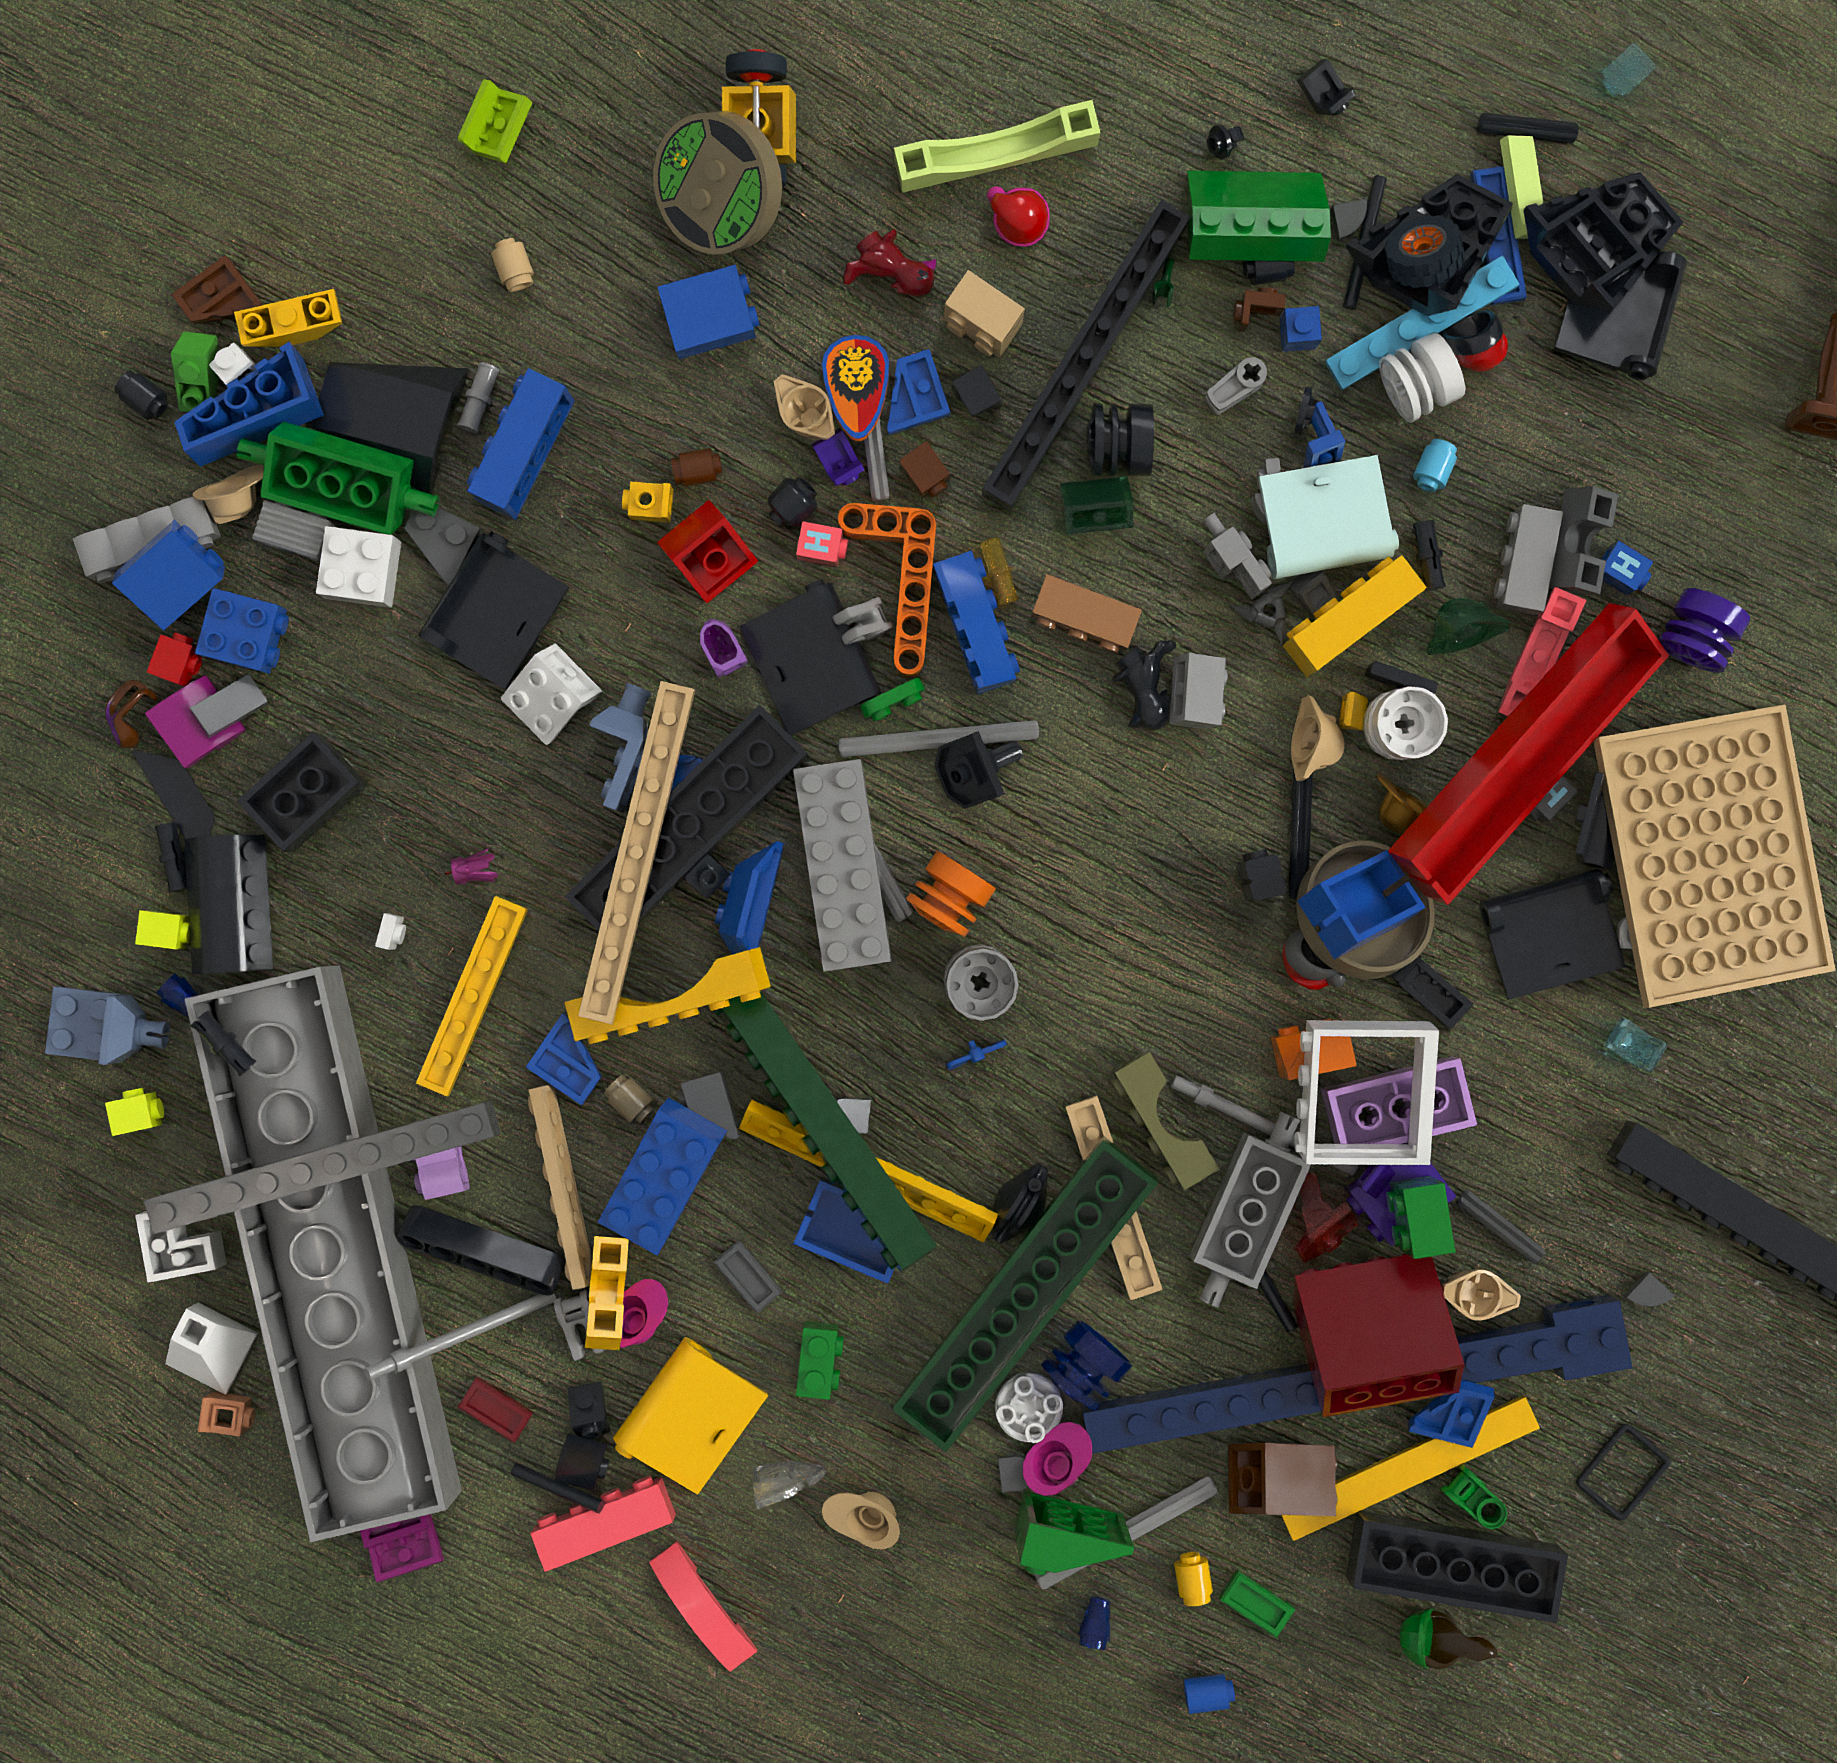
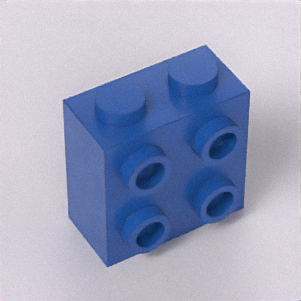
M212 588L195 654L270 674L271 668H275L279 660L280 649L277 646L280 635H284L288 627L289 617L286 615L287 609L269 602Z

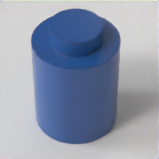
M1224 1674L1183 1679L1188 1714L1230 1709L1229 1702L1235 1701L1232 1680H1226Z

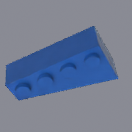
M290 341L279 348L281 352L269 360L264 358L254 365L256 369L239 381L236 378L227 384V389L216 398L210 396L174 422L184 452L200 467L239 451L237 447L243 437L259 443L268 439V434L283 421L300 426L324 416L304 358Z

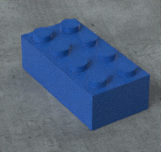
M530 368L527 369L524 376L520 375L517 378L512 391L515 396L510 406L505 405L501 410L497 420V424L500 426L495 436H490L485 442L482 454L485 456L479 468L475 466L472 469L467 480V485L469 486L467 491L479 503L515 521L575 402L566 386Z
M668 1097L657 1111L598 1223L651 1253L658 1255L673 1231L727 1130Z

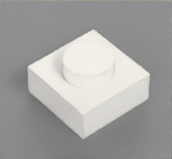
M391 913L383 914L376 947L393 950L396 949L397 944H402L406 932V925L402 924L403 916Z

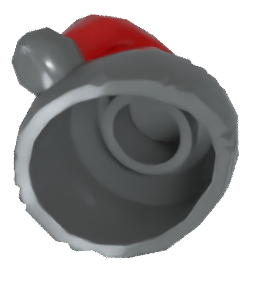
M1300 928L1289 936L1283 946L1282 960L1287 974L1296 984L1309 990H1319L1328 985L1340 987L1346 982V975L1329 967L1313 952Z

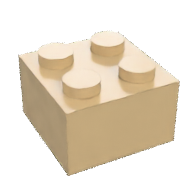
M968 270L945 303L944 321L948 323L946 327L955 335L961 338L966 335L975 341L974 346L981 353L989 357L994 354L1000 358L1021 328L1025 308Z

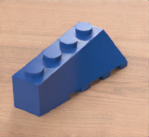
M971 550L934 563L933 570L977 695L1014 683L1016 681L1015 673L1020 672L1015 654L1007 653L1004 641L1009 640L1003 621L997 622L993 610L997 609L998 606L992 589L985 590L981 579L987 576L981 558L974 559Z

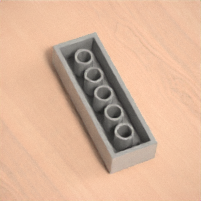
M856 759L793 769L823 972L891 962L892 956L862 760Z

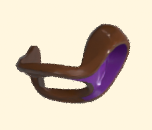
M129 680L120 686L110 697L105 707V718L120 748H133L139 743L138 732L126 723L122 717L132 709L143 694L155 701L158 699L150 688L137 680ZM133 686L139 688L131 696L130 700L115 713V707L122 697Z

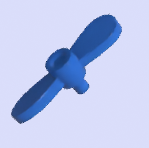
M1003 1039L981 1049L972 1040L968 1042L970 1047L969 1055L947 1063L946 1067L948 1070H952L969 1061L976 1063L985 1059L984 1054L1002 1048L1007 1043Z

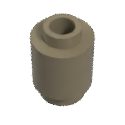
M623 1074L614 1080L604 1092V1095L609 1098L607 1102L630 1124H633L635 1121L639 1124L643 1123L654 1111L651 1107L654 1099L632 1078L627 1079Z

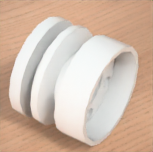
M1432 332L1414 341L1411 345V353L1404 348L1396 350L1394 355L1388 354L1379 361V370L1386 392L1400 416L1407 422L1412 423L1418 420L1421 414H1430L1433 410V401L1438 406L1444 407L1462 398L1465 394V382L1459 363L1448 343L1436 332Z
M1409 686L1382 693L1371 701L1364 713L1362 729L1366 742L1375 753L1386 759H1416L1429 755L1441 745L1447 733L1448 717L1444 705L1435 694L1424 688ZM1395 721H1405L1406 727L1396 728Z

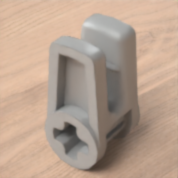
M1255 357L1246 358L1212 386L1204 398L1211 411L1215 415H1220L1257 392L1267 376L1265 364ZM1246 371L1248 373L1254 371L1257 374L1254 380L1250 378L1246 381L1243 376Z
M880 597L846 608L832 617L837 625H849L852 622L857 625L843 634L842 640L845 645L863 640L869 641L894 629L892 622H887L881 609L883 603Z
M588 1289L580 1291V1295L566 1300L562 1298L554 1300L555 1313L564 1331L574 1361L580 1360L585 1356V1342L581 1339L577 1324H582L586 1330L589 1300ZM592 1349L595 1354L605 1351V1349Z

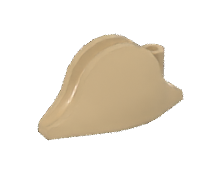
M783 374L774 380L781 418L792 431L816 441L820 439L828 440L835 434L831 404L828 396L821 388Z
M1310 695L1302 698L1292 735L1291 758L1296 781H1303L1309 778L1315 770H1320L1336 763L1344 752V738L1339 726L1336 724V718L1324 713Z
M1473 1269L1459 1272L1447 1277L1446 1283L1442 1286L1444 1298L1458 1312L1472 1320H1486L1515 1309L1520 1304L1521 1295L1494 1273L1487 1270Z

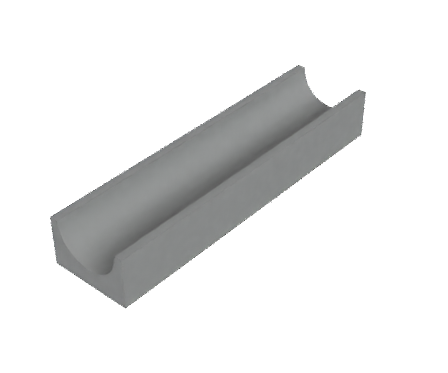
M340 965L316 967L185 998L190 1024L197 1021L196 1019L204 1012L209 1011L228 1033L232 1031L237 1036L235 1040L257 1061L239 1077L237 1072L219 1054L215 1056L211 1052L213 1047L191 1027L225 1176L378 1132ZM387 1167L234 1211L310 1542L447 1510L462 1492L431 1356L411 1363L410 1368L399 1373L392 1371L371 1381H368L364 1373L365 1367L388 1358L389 1353L401 1348L408 1350L427 1342L406 1248L396 1238L401 1227Z

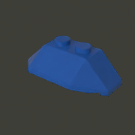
M774 842L737 864L734 872L728 871L731 875L725 880L723 891H727L728 896L725 905L719 904L715 924L720 925L718 932L732 955L759 948L785 846L782 842Z

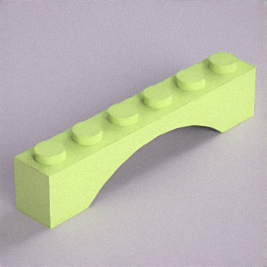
M1090 100L1058 108L1029 122L993 133L959 139L924 140L895 147L894 162L901 190L904 193L1098 146L1100 129L1093 101Z

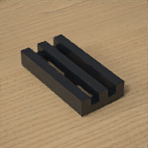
M1378 661L1369 664L1364 677L1400 689L1409 686L1419 687L1435 694L1438 687L1437 681Z

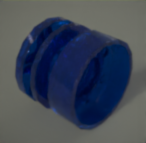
M1077 1319L1064 1335L1065 1340L1072 1347V1351L1068 1353L1055 1346L1052 1349V1353L1062 1363L1059 1365L1051 1358L1046 1357L1042 1361L1041 1366L1050 1375L1054 1384L1074 1401L1097 1411L1101 1406V1402L1092 1391L1094 1390L1107 1398L1110 1392L1101 1381L1102 1378L1106 1376L1110 1380L1119 1383L1132 1368L1133 1364L1101 1334L1082 1320Z

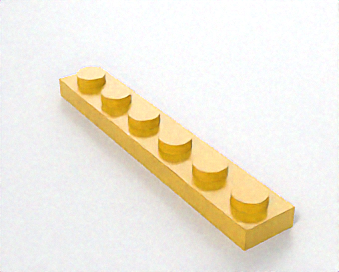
M499 896L494 897L416 1084L444 1096H450L528 911L527 908Z

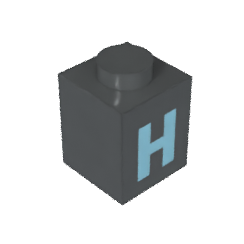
M1562 776L1529 813L1528 817L1533 821H1550L1578 791Z

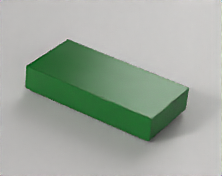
M1239 1569L1235 1571L1219 1596L1222 1602L1276 1638L1295 1611L1294 1606Z

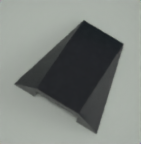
M1641 172L1605 182L1601 187L1595 189L1588 187L1578 190L1575 195L1565 198L1562 195L1551 198L1545 204H1531L1523 210L1530 253L1574 305L1611 312L1683 223L1682 219Z
M1457 174L1423 195L1421 202L1415 206L1410 207L1407 205L1399 210L1396 218L1384 225L1380 222L1369 229V234L1361 240L1355 238L1348 242L1346 249L1372 286L1426 316L1457 309L1509 215L1513 203ZM1426 215L1443 216L1445 219L1453 220V223L1457 224L1461 231L1465 255L1462 266L1455 272V275L1445 279L1440 284H1433L1430 287L1412 288V286H1403L1400 282H1396L1393 276L1390 275L1385 253L1387 237H1390L1391 232L1400 227V224Z
M330 362L319 396V403L324 416L312 420L311 427L328 435L414 460L410 485L419 491L432 494L440 465L435 461L452 402L453 400L460 402L469 369Z

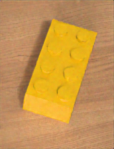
M1403 555L1395 561L1390 556L1367 573L1370 580L1366 582L1363 577L1359 578L1340 593L1343 598L1342 601L1338 602L1334 597L1313 613L1316 618L1314 622L1311 623L1306 618L1286 634L1290 640L1283 647L1306 678L1427 588Z

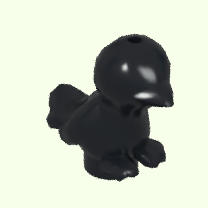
M1160 640L1156 642L1151 651L1146 654L1136 646L1117 662L1122 671L1115 674L1112 681L1119 682L1124 680L1126 687L1135 698L1134 714L1127 727L1134 729L1141 727L1145 730L1155 731L1166 725L1170 715L1171 697L1167 696V689L1159 694L1156 688L1160 677V662L1165 654L1176 648V642L1173 640Z

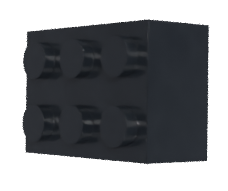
M312 732L238 799L237 802L282 851L294 853L368 784L322 734Z

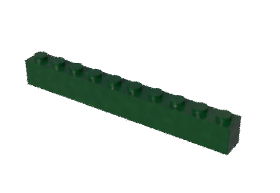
M761 991L760 998L741 1003L740 996L729 999L730 1006L713 1010L717 1016L720 1014L724 1015L729 1022V1025L725 1028L736 1044L742 1041L748 1050L744 1055L755 1072L761 1069L767 1080L763 1083L774 1099L781 1098L787 1107L783 1110V1113L793 1127L799 1124L806 1135L802 1140L813 1156L819 1153L825 1162L821 1168L832 1184L838 1181L845 1191L841 1197L851 1212L858 1210L865 1220L860 1225L871 1241L876 1238L884 1248L880 1254L889 1268L892 1270L897 1267L900 1273H902L934 1251L937 1245Z

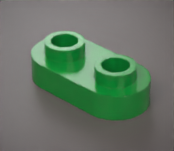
M920 677L870 699L860 705L859 708L865 719L872 717L873 721L876 722L891 715L890 708L900 703L904 707H908L922 700L923 698L920 693L926 689Z

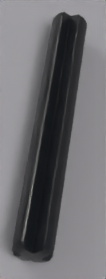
M1294 769L1288 895L1291 899H1297L1301 881L1309 869L1313 780L1312 773L1309 778L1303 781H1296Z

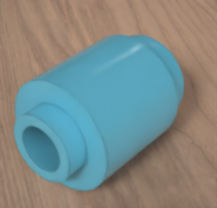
M1433 439L1430 445L1425 446L1413 474V478L1417 481L1419 488L1428 492H1436V489L1445 488L1457 460L1455 455L1457 448L1453 444L1445 440Z

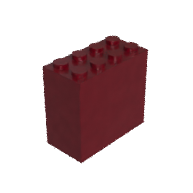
M1406 1253L1392 1258L1379 1256L1365 1263L1354 1265L1352 1263H1341L1332 1269L1322 1271L1308 1269L1301 1272L1300 1275H1295L1293 1306L1322 1417L1459 1393L1465 1364L1432 1256L1413 1259Z

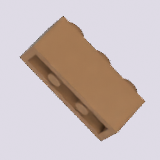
M1046 575L1031 617L1036 618V624L1049 630H1055L1056 626L1069 631L1067 635L1073 639L1086 642L1090 638L1100 642L1099 648L1118 654L1119 650L1125 652L1128 649L1142 610L1056 577Z

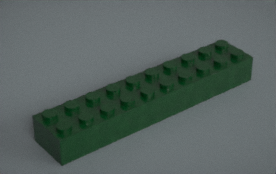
M1102 1136L895 1400L892 1410L944 1452H947L1158 1184L1157 1177L1105 1136Z

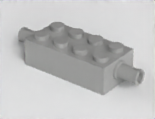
M1280 1111L1272 1134L1265 1141L1243 1132L1189 1255L1194 1262L1209 1268L1211 1271L1203 1292L1199 1296L1201 1301L1207 1304L1211 1303L1212 1306L1219 1308L1229 1281L1234 1279L1257 1289L1311 1164H1306L1302 1157L1291 1153V1149L1288 1148L1297 1125L1301 1120Z

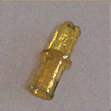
M994 537L984 540L980 546L989 574H986V577L991 578L998 606L1019 600L1010 571L1013 569L1007 565L1000 539Z

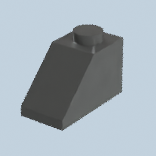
M723 1070L681 1083L682 1089L678 1090L681 1105L726 1129L725 1136L730 1139H736L741 1136Z

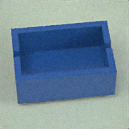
M1388 850L1319 883L1297 901L1312 926L1316 927L1319 925L1321 931L1317 934L1334 960L1399 927L1426 908L1409 881L1386 898L1382 895V892L1405 876L1395 859L1387 852Z
M821 1176L808 1207L814 1213L806 1212L793 1244L888 1284L894 1269L891 1270L880 1254L884 1248L877 1238L873 1241L869 1239L860 1225L865 1220L858 1210L851 1212L841 1197L845 1191L837 1182L832 1184L829 1179Z

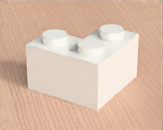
M147 1211L135 1215L147 1282L216 1270L227 1264L221 1231L187 1237L186 1226L184 1225L153 1234Z

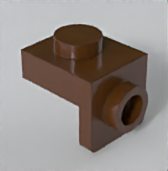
M1259 288L1257 291L1245 290L1241 300H1236L1234 306L1233 321H1239L1238 331L1245 332L1249 324L1250 313L1280 317L1285 308L1286 295L1277 294L1278 291L1273 288Z

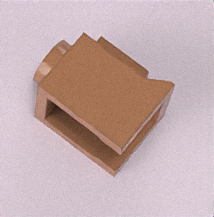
M212 1391L202 1399L198 1432H211L240 1437L254 1423L255 1408L251 1407L252 1397L234 1394L225 1395ZM219 1409L233 1411L232 1423L218 1421Z

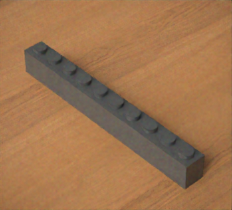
M492 1100L161 1194L144 1200L152 1232L157 1234L491 1138L500 1134L501 1131Z

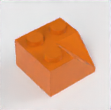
M1331 1018L1321 1019V1020L1337 1021V1019L1331 1020ZM1298 1025L1278 1029L1279 1035L1271 1036L1278 1074L1287 1080L1298 1079L1299 1066L1304 1065L1305 1052H1302L1300 1048V1035L1306 1029L1299 1031ZM1320 1036L1318 1074L1357 1066L1350 1036Z

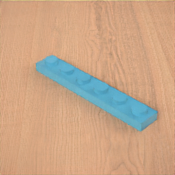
M1501 256L1476 272L1457 309L1431 316H1426L1415 309H1411L1328 358L1325 364L1338 387L1343 391L1379 370V361L1382 357L1388 354L1394 355L1396 350L1404 348L1408 352L1411 351V345L1414 341L1432 332L1440 334L1516 289L1520 284L1505 258Z

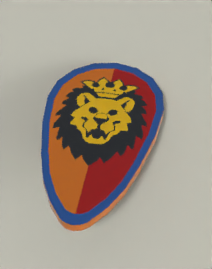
M851 335L842 337L829 346L823 356L822 371L825 389L837 422L852 440L863 441L874 429L882 412L889 380V359L886 350L878 341L868 336Z

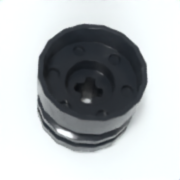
M1094 403L1087 427V456L1091 464L1092 476H1101L1103 460L1108 461L1109 476H1115L1118 461H1125L1128 476H1150L1154 455V412L1152 404H1129L1125 419H1119L1117 405L1110 404L1109 417L1104 419L1103 404Z

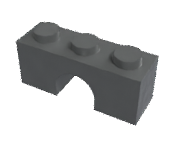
M1595 486L1564 490L1561 506L1563 516L1548 589L1552 590L1554 587H1557L1574 595L1600 594L1606 561L1590 555V544L1594 535L1599 530L1613 527L1618 494Z

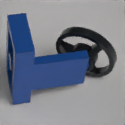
M1307 386L1301 402L1295 433L1301 435L1302 430L1311 423L1318 439L1308 442L1303 468L1341 462L1345 439L1340 430H1335L1323 402L1316 403L1312 396L1313 388Z

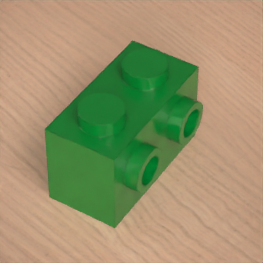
M805 1321L796 1396L830 1400L831 1391H838L840 1370L834 1369L835 1356L842 1357L844 1336L838 1335L839 1325Z

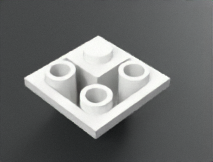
M198 1302L186 1308L172 1335L166 1365L226 1395L248 1355L258 1332Z

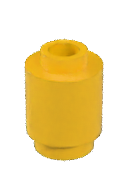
M1199 1552L1181 1554L1180 1559L1174 1562L1179 1597L1183 1598L1184 1605L1201 1606L1211 1601L1210 1594L1213 1592L1208 1559L1200 1556Z

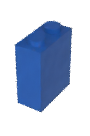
M736 264L657 287L679 359L756 338L753 327L760 326L755 306H747L744 295L750 294L749 285L745 273L738 275Z
M174 519L116 571L112 584L164 631L222 580L225 567L223 566V560L215 551L211 549L206 550L198 542V537L191 528L186 525L181 526Z

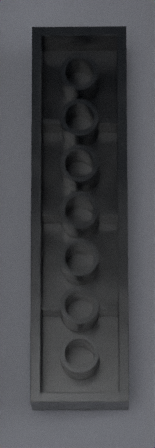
M760 705L670 792L638 924L685 879L684 874L704 854H710L793 773V769H797L809 757L808 753ZM621 841L564 896L598 931Z

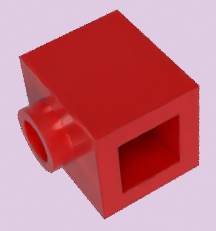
M175 632L172 638L160 634L147 673L182 686L190 684L192 676L199 672L202 665V657L195 654L196 647L192 646L194 639Z

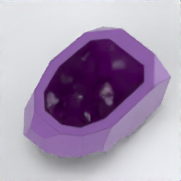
M710 619L705 622L700 632V644L718 678L746 665L748 660L731 628L725 622L717 619Z

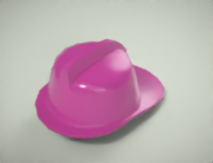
M643 1279L624 1291L620 1348L646 1342L653 1336L657 1326L663 1321L667 1312L668 1297L665 1288L658 1281Z
M1073 1422L1061 1423L1045 1435L1042 1441L1035 1444L1026 1454L1023 1462V1477L1026 1484L1035 1493L1043 1496L1055 1495L1073 1485L1090 1464L1092 1441L1088 1432L1081 1425Z

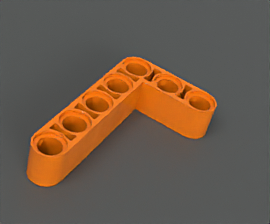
M849 503L842 507L838 515L839 528L843 529V534L846 537L904 543L894 665L896 671L901 676L907 678L915 677L923 670L936 534L935 518L932 513L925 509ZM852 513L859 514L863 518L860 527L855 529L848 528L844 524L847 515ZM884 516H890L896 520L897 525L893 530L885 532L878 527V521ZM918 519H924L930 524V530L925 534H916L911 528L912 523ZM913 553H923L928 560L926 565L922 568L912 567L908 559ZM911 586H919L923 589L925 595L922 600L912 602L905 596L906 590ZM909 619L917 620L922 626L921 631L914 636L907 635L902 629L905 621ZM910 652L918 657L919 662L915 668L908 670L900 665L899 660L903 654Z

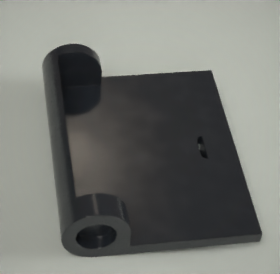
M1659 252L1611 312L1574 305L1568 299L1553 350L1627 373L1629 377L1636 380H1646L1648 377L1656 375L1687 266V260L1674 252Z
M491 531L489 535L481 533L417 636L506 690L570 587L506 548L509 541Z
M823 579L805 587L806 593L740 626L790 736L847 708L861 705L882 694L860 643L844 644L842 636L852 629L851 624L837 625L834 623L832 617L843 611L844 608L832 582L825 584Z
M1595 869L1480 901L1481 917L1507 1000L1626 967L1606 902L1609 901V894L1613 893L1612 880L1607 873L1603 874L1600 869Z

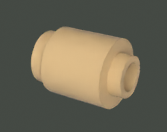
M514 238L497 242L495 244L496 249L491 252V256L502 285H506L508 292L519 291L531 286L534 283L532 280L534 272L523 243L515 242Z

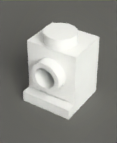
M234 342L229 347L219 350L215 355V359L209 364L226 385L240 376L247 368L250 371L245 376L256 369L254 367L256 365L255 362Z

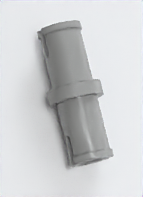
M484 362L478 364L471 389H467L464 396L467 400L460 420L457 423L459 428L470 433H478L485 408L489 407L492 402L490 394L497 374L500 371L497 367Z

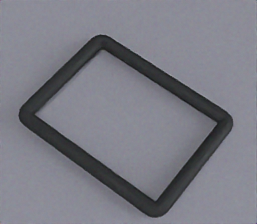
M1625 1423L1617 1429L1577 1478L1576 1484L1617 1520L1623 1521L1670 1466L1671 1460L1635 1428ZM1628 1431L1664 1462L1623 1512L1619 1513L1583 1482L1623 1433Z

